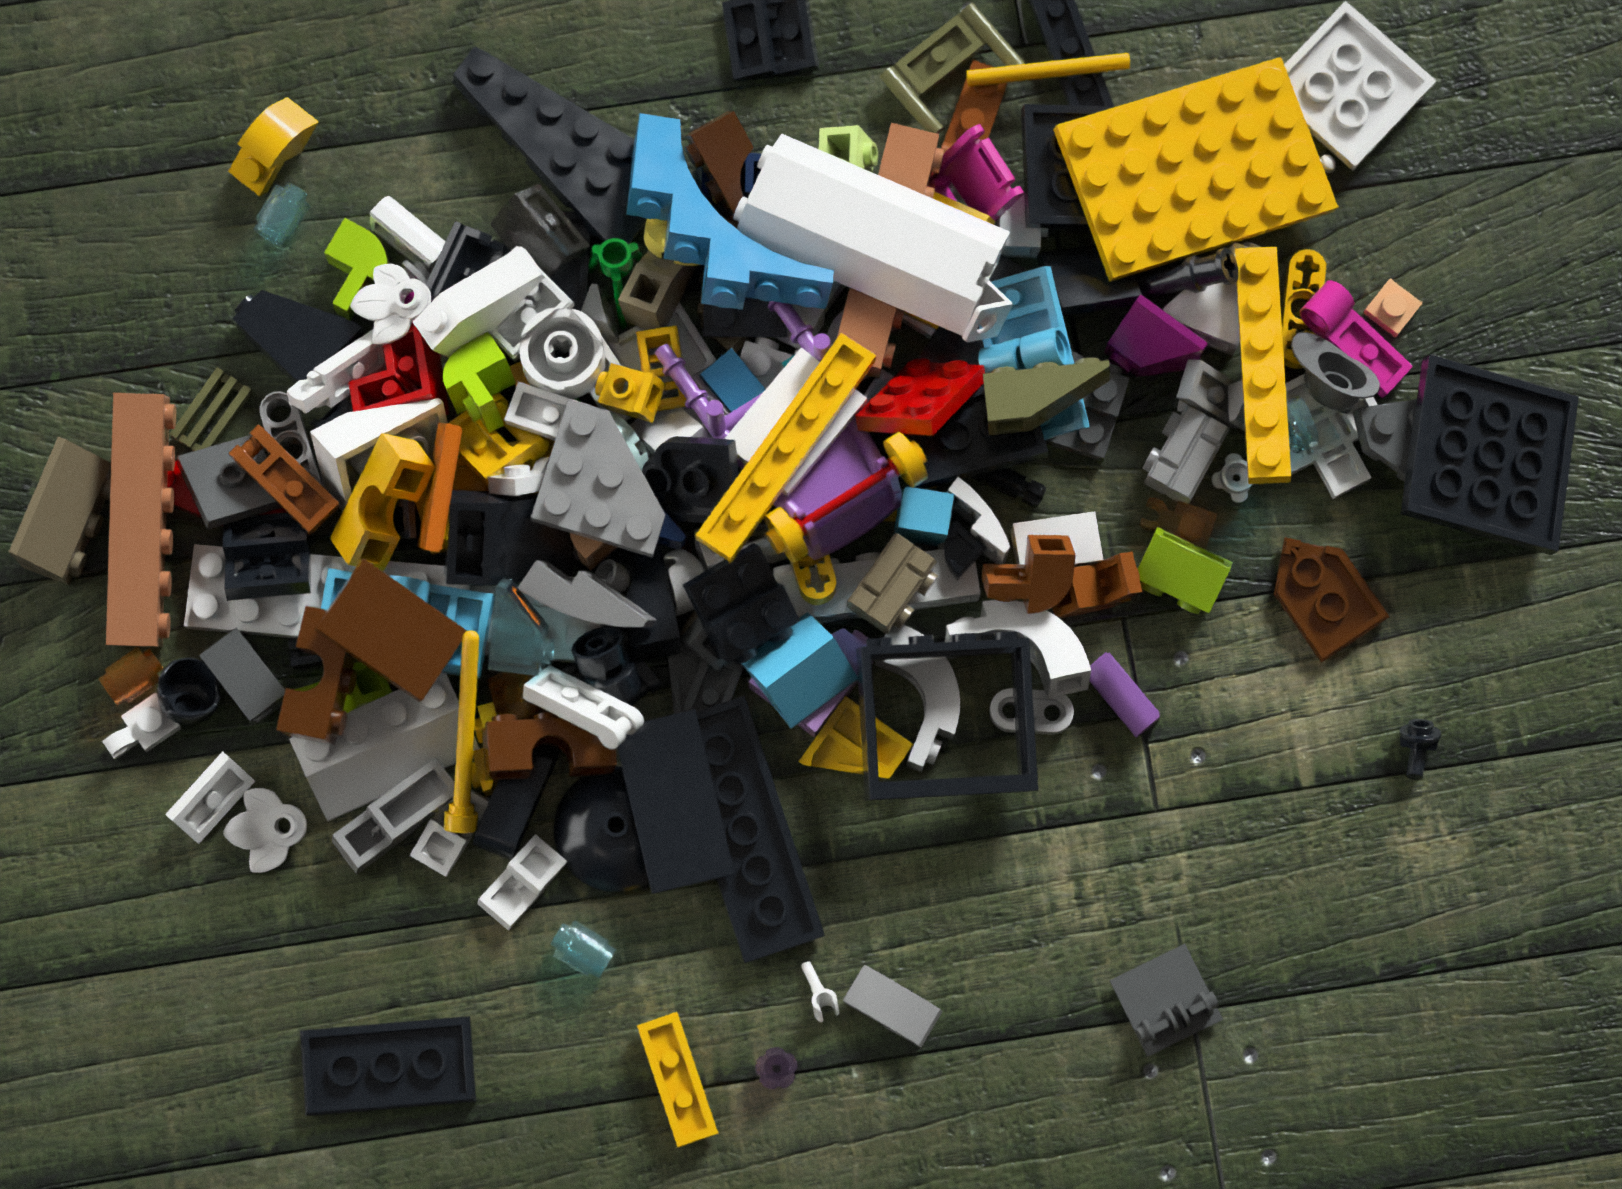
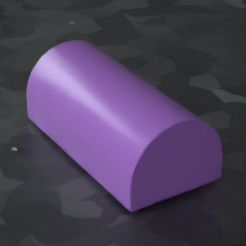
M1110 652L1104 653L1090 665L1091 674L1089 682L1136 738L1160 720L1159 711Z

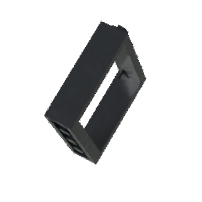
M1017 631L993 632L992 640L976 641L975 633L950 635L951 642L934 643V635L908 637L909 644L892 645L891 637L867 639V646L856 649L865 801L1038 791L1029 638L1017 639ZM1011 654L1018 775L879 782L872 661Z

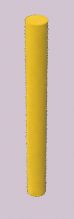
M1129 53L967 70V85L972 87L1130 69Z

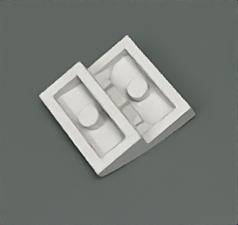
M957 477L947 492L954 494L952 511L973 526L970 533L986 547L983 555L995 564H1004L1010 545L999 521L984 500L967 483Z

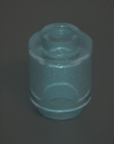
M288 182L284 187L275 185L255 218L258 223L254 231L278 246H283L286 239H292L311 207L305 201L308 194Z
M574 920L571 927L563 923L550 945L557 948L553 955L555 958L587 977L590 973L599 978L616 951L615 948L607 944L609 942L607 938L577 920Z

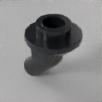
M1413 719L1407 725L1400 728V745L1411 748L1406 777L1412 780H1422L1427 750H1437L1441 731L1434 727L1433 722L1429 720Z

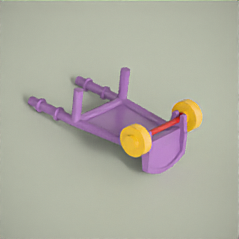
M769 301V310L771 312L776 311L791 332L790 340L794 344L798 343L801 348L818 361H821L830 349L829 337L823 333L817 334L814 337L812 335L813 327L810 324L805 325L791 304ZM664 344L655 351V355L664 366L663 374L673 379L686 398L685 406L688 409L693 408L711 436L715 439H724L762 395L761 393L724 416L722 403L718 400L708 402L706 390L699 389L684 367L686 361L682 357L678 358L669 344ZM854 417L791 494L787 497L781 493L773 504L776 509L765 515L764 519L769 529L765 535L774 551L778 555L783 552L793 563L807 554L813 560H816L848 545L880 524L901 506L902 493L898 480L899 476L912 488L928 479L924 466L927 459L917 442L914 440L909 442L901 432H897L883 442L889 456L886 459L884 456L882 457L868 431H858L856 418ZM737 458L738 466L743 470L746 464Z

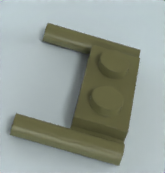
M970 3L959 14L895 63L894 66L886 69L879 78L925 131L940 134L944 127L922 103L920 99L983 50V46L986 44L1006 66L1022 65L1025 62L973 3Z

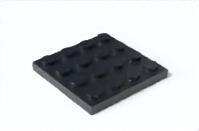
M1429 354L1422 360L1400 514L1548 555L1559 552L1579 396Z

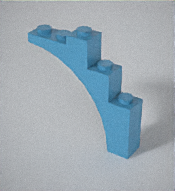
M640 113L634 139L626 215L667 221L663 259L705 265L701 304L742 310L745 297L762 301L800 305L806 308L826 309L833 285L834 270L798 262L773 252L743 235L715 210L701 193L692 177L681 145L680 119Z

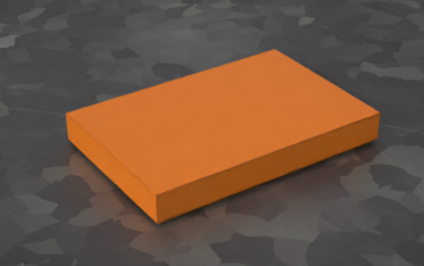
M438 423L432 455V462L436 467L427 484L417 547L435 552L442 550L463 429L458 425Z

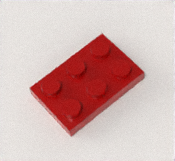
M919 358L909 361L855 415L858 431L934 435L984 383V365H972L963 360H955L948 363H932L928 359Z

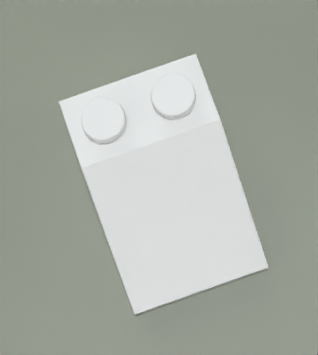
M440 398L349 412L310 431L323 487L340 503L339 508L342 511L381 433L417 441L432 461L438 423H447L443 401Z

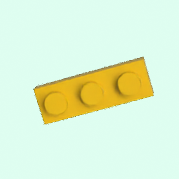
M675 1012L637 1025L678 1148L717 1135L718 1131L678 1013Z

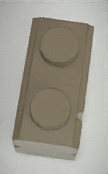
M895 533L847 600V607L887 635L894 626L901 630L915 610L909 604L919 592L925 596L937 580L938 575L933 572L937 561L900 534Z

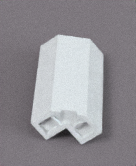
M781 134L773 147L765 146L757 168L761 169L753 189L748 198L744 196L741 198L736 208L733 219L739 222L737 230L773 252L801 263L834 270L833 280L963 336L975 309L980 303L985 287L999 262L1010 234L1009 231L784 134Z

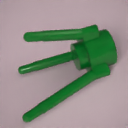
M612 238L603 242L601 246L594 245L592 247L593 255L588 267L589 273H593L600 262L602 272L612 278L619 328L625 329L627 322L624 319L618 301L623 291L622 277L631 271L633 259L639 262L644 255L639 251L637 243H630L628 245L622 239Z

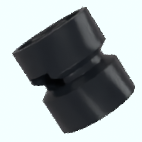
M607 626L596 628L586 632L573 643L571 652L580 674L583 675L582 680L584 683L622 702L627 701L639 691L642 682L636 666L630 658L631 653L620 629Z

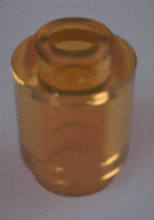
M137 646L105 668L106 674L98 679L116 705L119 706L124 701L132 702L158 684L160 676L157 673L164 668L150 648L142 652Z

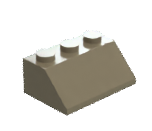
M57 438L9 550V553L23 568L66 585H70L73 576H80L87 560V554L83 552L89 538L95 539L103 522V516L100 515L105 500L110 501L111 463L64 438Z

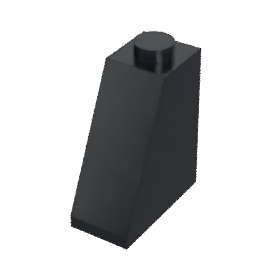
M261 290L255 297L253 295L245 297L236 307V315L232 318L237 329L294 384L299 380H306L307 374L310 371H314L315 367L364 335L361 327L356 322Z

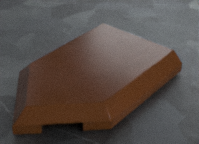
M1284 538L1274 596L1321 663L1390 617L1343 549L1331 546L1324 547L1304 543L1301 540Z

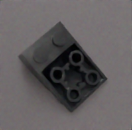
M452 490L446 522L444 566L446 584L498 585L522 582L536 561H548L570 577L572 552L570 532L531 521L538 493L511 496L489 494V491Z

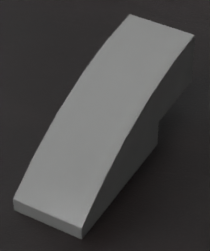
M536 561L518 587L525 594L550 608L593 623L618 627H652L657 621L590 571H579L573 580L548 561Z
M434 758L367 806L365 812L332 835V843L354 872L359 874L454 798V781L438 760Z

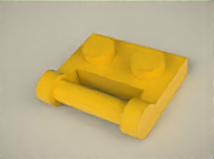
M500 393L493 395L492 398L504 427L519 441L513 447L496 430L489 433L480 419L473 422L467 411H464L448 423L463 428L458 456L487 486L488 477L505 474L504 467L523 465L530 459H539L547 452L549 442L543 436L505 424L504 419L508 411V401Z

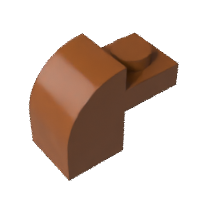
M1028 535L1024 564H983L981 579L987 598H994L1001 602L1023 599L1027 614L1043 612L1058 604L1068 593L1073 581L1076 554L1069 535Z
M1133 552L1119 553L1097 564L1074 567L1071 587L1066 596L1052 607L1054 615L1062 618L1111 608L1131 601L1130 597L1143 592Z

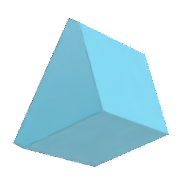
M809 612L799 618L800 621L791 626L793 633L788 638L776 643L767 641L756 649L758 653L754 658L741 663L790 729L858 680V676L834 637Z

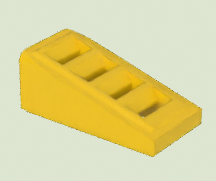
M677 325L636 332L642 372H650L657 377L665 376L662 372L663 368L651 369L650 364L659 363L660 361L655 354L649 355V349L669 344V346H672L676 356L683 358ZM665 382L664 391L678 389L679 396L661 399L657 411L686 407V398L675 382Z

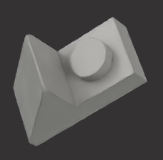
M1188 359L1176 397L1179 399L1177 410L1182 413L1186 405L1191 406L1206 414L1207 417L1228 426V428L1238 429L1237 426L1229 422L1228 385L1235 383V381L1202 360Z

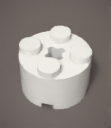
M548 308L533 316L523 328L519 355L524 375L531 386L570 399L582 397L595 387L599 374L605 369V353L601 333L589 316L575 309ZM559 349L563 353L569 351L570 356L565 359L562 357L556 358L555 351Z

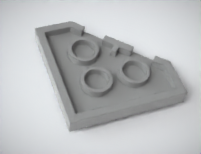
M568 399L531 515V521L653 558L665 519V513L610 412Z

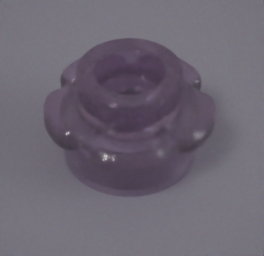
M770 1048L766 1050L764 1056H760L757 1059L755 1070L761 1077V1084L766 1088H786L795 1080L794 1071L797 1069V1061L791 1053H785L782 1048ZM774 1065H779L781 1067L780 1072L775 1073L772 1070V1067Z

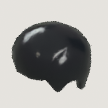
M186 657L172 661L162 670L157 688V698L161 712L173 722L185 725H195L208 721L215 713L221 698L219 680L203 660Z

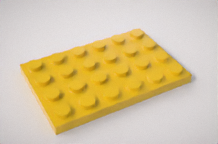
M1282 57L1056 125L1053 129L1109 282L1326 215L1338 208Z

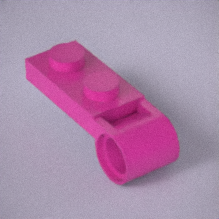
M1328 280L1300 309V317L1316 335L1331 342L1351 358L1369 367L1380 383L1377 394L1383 398L1413 366L1352 309L1355 303L1348 290L1339 283Z

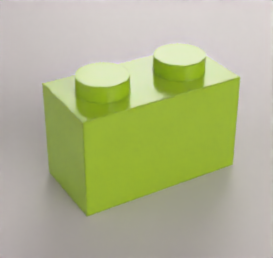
M1157 527L1139 564L1138 571L1143 590L1156 596H1162L1163 592L1177 598V605L1189 612L1199 614L1203 610L1210 613L1233 562Z

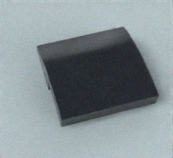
M729 0L722 2L733 79L735 81L761 80L820 69L809 0Z
M1096 244L1037 254L1039 267L1051 266L1063 316L1131 306L1141 294L1135 275L1109 282Z
M288 513L255 515L224 525V590L227 601L311 593L310 534Z

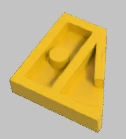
M845 696L799 762L806 766L863 774L859 704ZM875 717L879 777L890 779L914 744Z

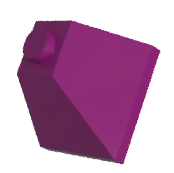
M1140 294L1107 343L1104 353L1109 356L1107 359L1109 363L1123 369V374H1128L1130 371L1136 377L1185 371L1188 359L1201 360L1208 343Z

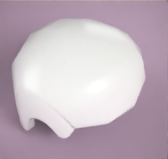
M682 549L672 550L664 556V563L672 601L676 604L675 615L679 616L694 610L682 584L705 572L706 569L690 552Z

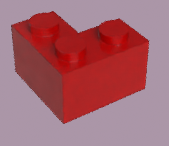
M414 323L411 324L408 333L404 337L390 344L383 345L387 370L349 381L353 412L440 398L444 403L446 415L450 414L446 388L443 382L440 353L430 348Z

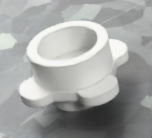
M1230 454L1226 457L1222 470L1213 474L1212 485L1216 489H1223L1231 495V499L1237 503L1247 499V491L1253 484H1248L1247 461L1242 460L1238 454ZM1233 475H1239L1240 481H1234Z

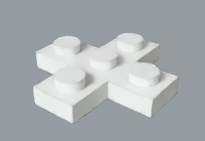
M1305 374L1285 384L1287 417L1292 424L1288 428L1291 475L1314 464L1332 499H1335L1363 485L1372 478L1353 443L1359 441L1353 412L1358 408L1374 406L1377 403L1373 397L1360 399L1347 414L1330 409L1315 401L1310 395L1304 381Z

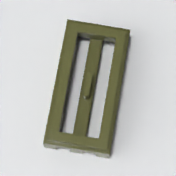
M217 367L180 418L175 429L170 432L171 437L192 451L216 445L253 393L252 390ZM221 382L224 383V386L188 437L185 436V432ZM235 390L238 392L237 396L200 446L196 441L230 393Z

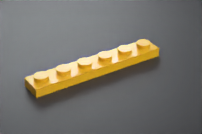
M1277 247L1235 248V258L1239 273L1236 286L1248 484L1291 482Z
M840 333L697 532V541L732 563L876 361L875 354Z

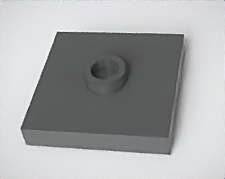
M251 435L177 456V466L207 530L282 508L228 454L236 445L241 447L252 437ZM262 449L253 458L258 465L267 458L264 450Z

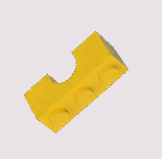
M384 433L380 434L330 537V540L348 565L356 567L360 560L365 559L384 572L401 538L393 524L395 505L399 498L419 502L436 467L417 441Z

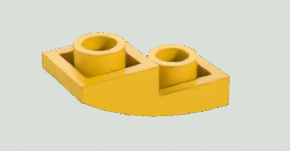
M494 702L477 706L480 718L475 719L474 728L479 744L483 743L482 730L486 721H492V717L497 716ZM483 748L473 751L475 761L472 763L473 788L482 786L485 797L491 796L498 780L485 781Z

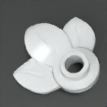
M383 264L374 268L373 277L375 284L359 290L350 305L351 309L359 316L374 321L372 340L376 345L390 344L404 337L409 331L412 320L416 319L431 303L430 290L422 281L409 278L406 271L398 265ZM414 292L413 300L408 304H404L406 296Z
M265 788L244 791L243 799L247 811L233 817L226 825L223 835L233 845L242 849H250L249 865L251 872H267L284 863L289 846L297 844L304 837L307 830V821L299 808L290 804H283L275 792ZM282 818L288 819L291 824V828L286 834L282 833L278 827V823Z

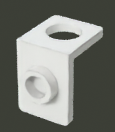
M988 281L980 303L975 309L962 336L967 343L997 337L1013 306V303L990 281ZM979 324H980L983 328L977 330V329H978V326H979Z

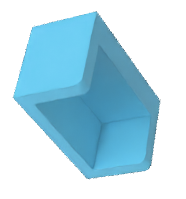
M905 487L901 506L897 509L894 534H900L911 543L938 547L937 545L944 543L948 536L954 494Z

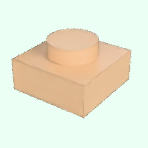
M1389 279L1363 314L1396 338L1420 308L1422 302L1392 279Z

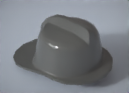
M1309 332L1298 333L1292 338L1291 348L1300 365L1306 369L1304 376L1306 388L1314 400L1321 405L1347 414L1360 399L1370 398L1378 393L1380 383L1371 369L1345 354L1331 342Z

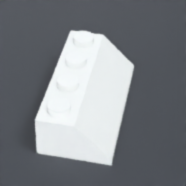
M446 673L439 675L422 702L416 701L399 689L348 712L344 733L342 736H337L335 745L296 737L289 739L327 821H331L377 800L434 758L438 760L444 769L455 765L459 701ZM475 737L473 751L480 749Z

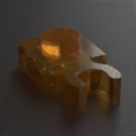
M1148 498L1145 506L1155 509L1159 514V518L1155 521L1141 518L1139 526L1143 530L1153 532L1159 527L1206 549L1217 513L1178 501L1175 510L1171 511L1168 510L1166 504L1160 499Z

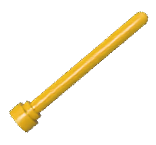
M473 630L466 631L462 637L454 800L449 803V810L444 811L443 829L453 833H473L477 831L478 812L474 811V804L470 803L479 635Z

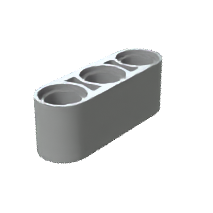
M278 391L266 395L261 401L259 408L264 429L284 449L292 444L302 446V455L296 461L323 486L299 409L289 404L287 393ZM278 406L289 407L291 413L287 420L278 423L270 420L271 412Z

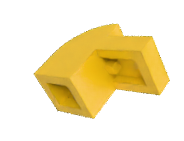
M288 97L272 104L255 119L238 142L241 149L228 172L258 196L267 193L284 162L303 151L319 122Z

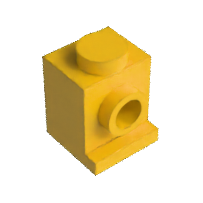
M611 363L608 372L602 371L599 374L595 385V393L599 396L598 403L607 410L653 423L666 383L653 373H645ZM625 382H628V389L622 394Z

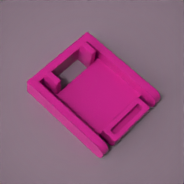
M979 124L968 129L944 153L939 174L931 172L928 187L935 188V192L957 201L948 188V185L952 182L967 206L987 214L997 221L1024 195V191L1020 186L1010 187L1016 179L989 138L979 139L985 132Z

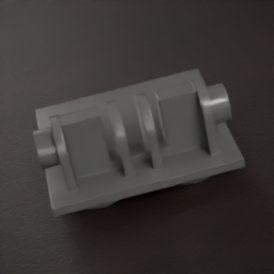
M1185 944L1109 980L1147 1057L1223 1020L1218 1010L1219 1003L1213 992H1209Z

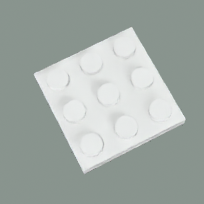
M1346 1L1285 64L1310 133L1352 171L1357 168L1436 83L1434 78Z

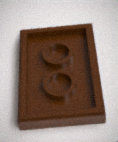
M365 559L360 560L314 629L418 702L423 701L462 642L463 634L467 631Z

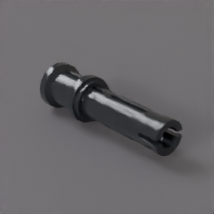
M1228 248L1218 249L1216 255L1204 258L1197 256L1187 257L1181 266L1135 278L1142 296L1150 299L1186 289L1199 293L1205 291L1207 286L1222 282L1225 285L1235 284L1239 273L1237 261L1232 251Z

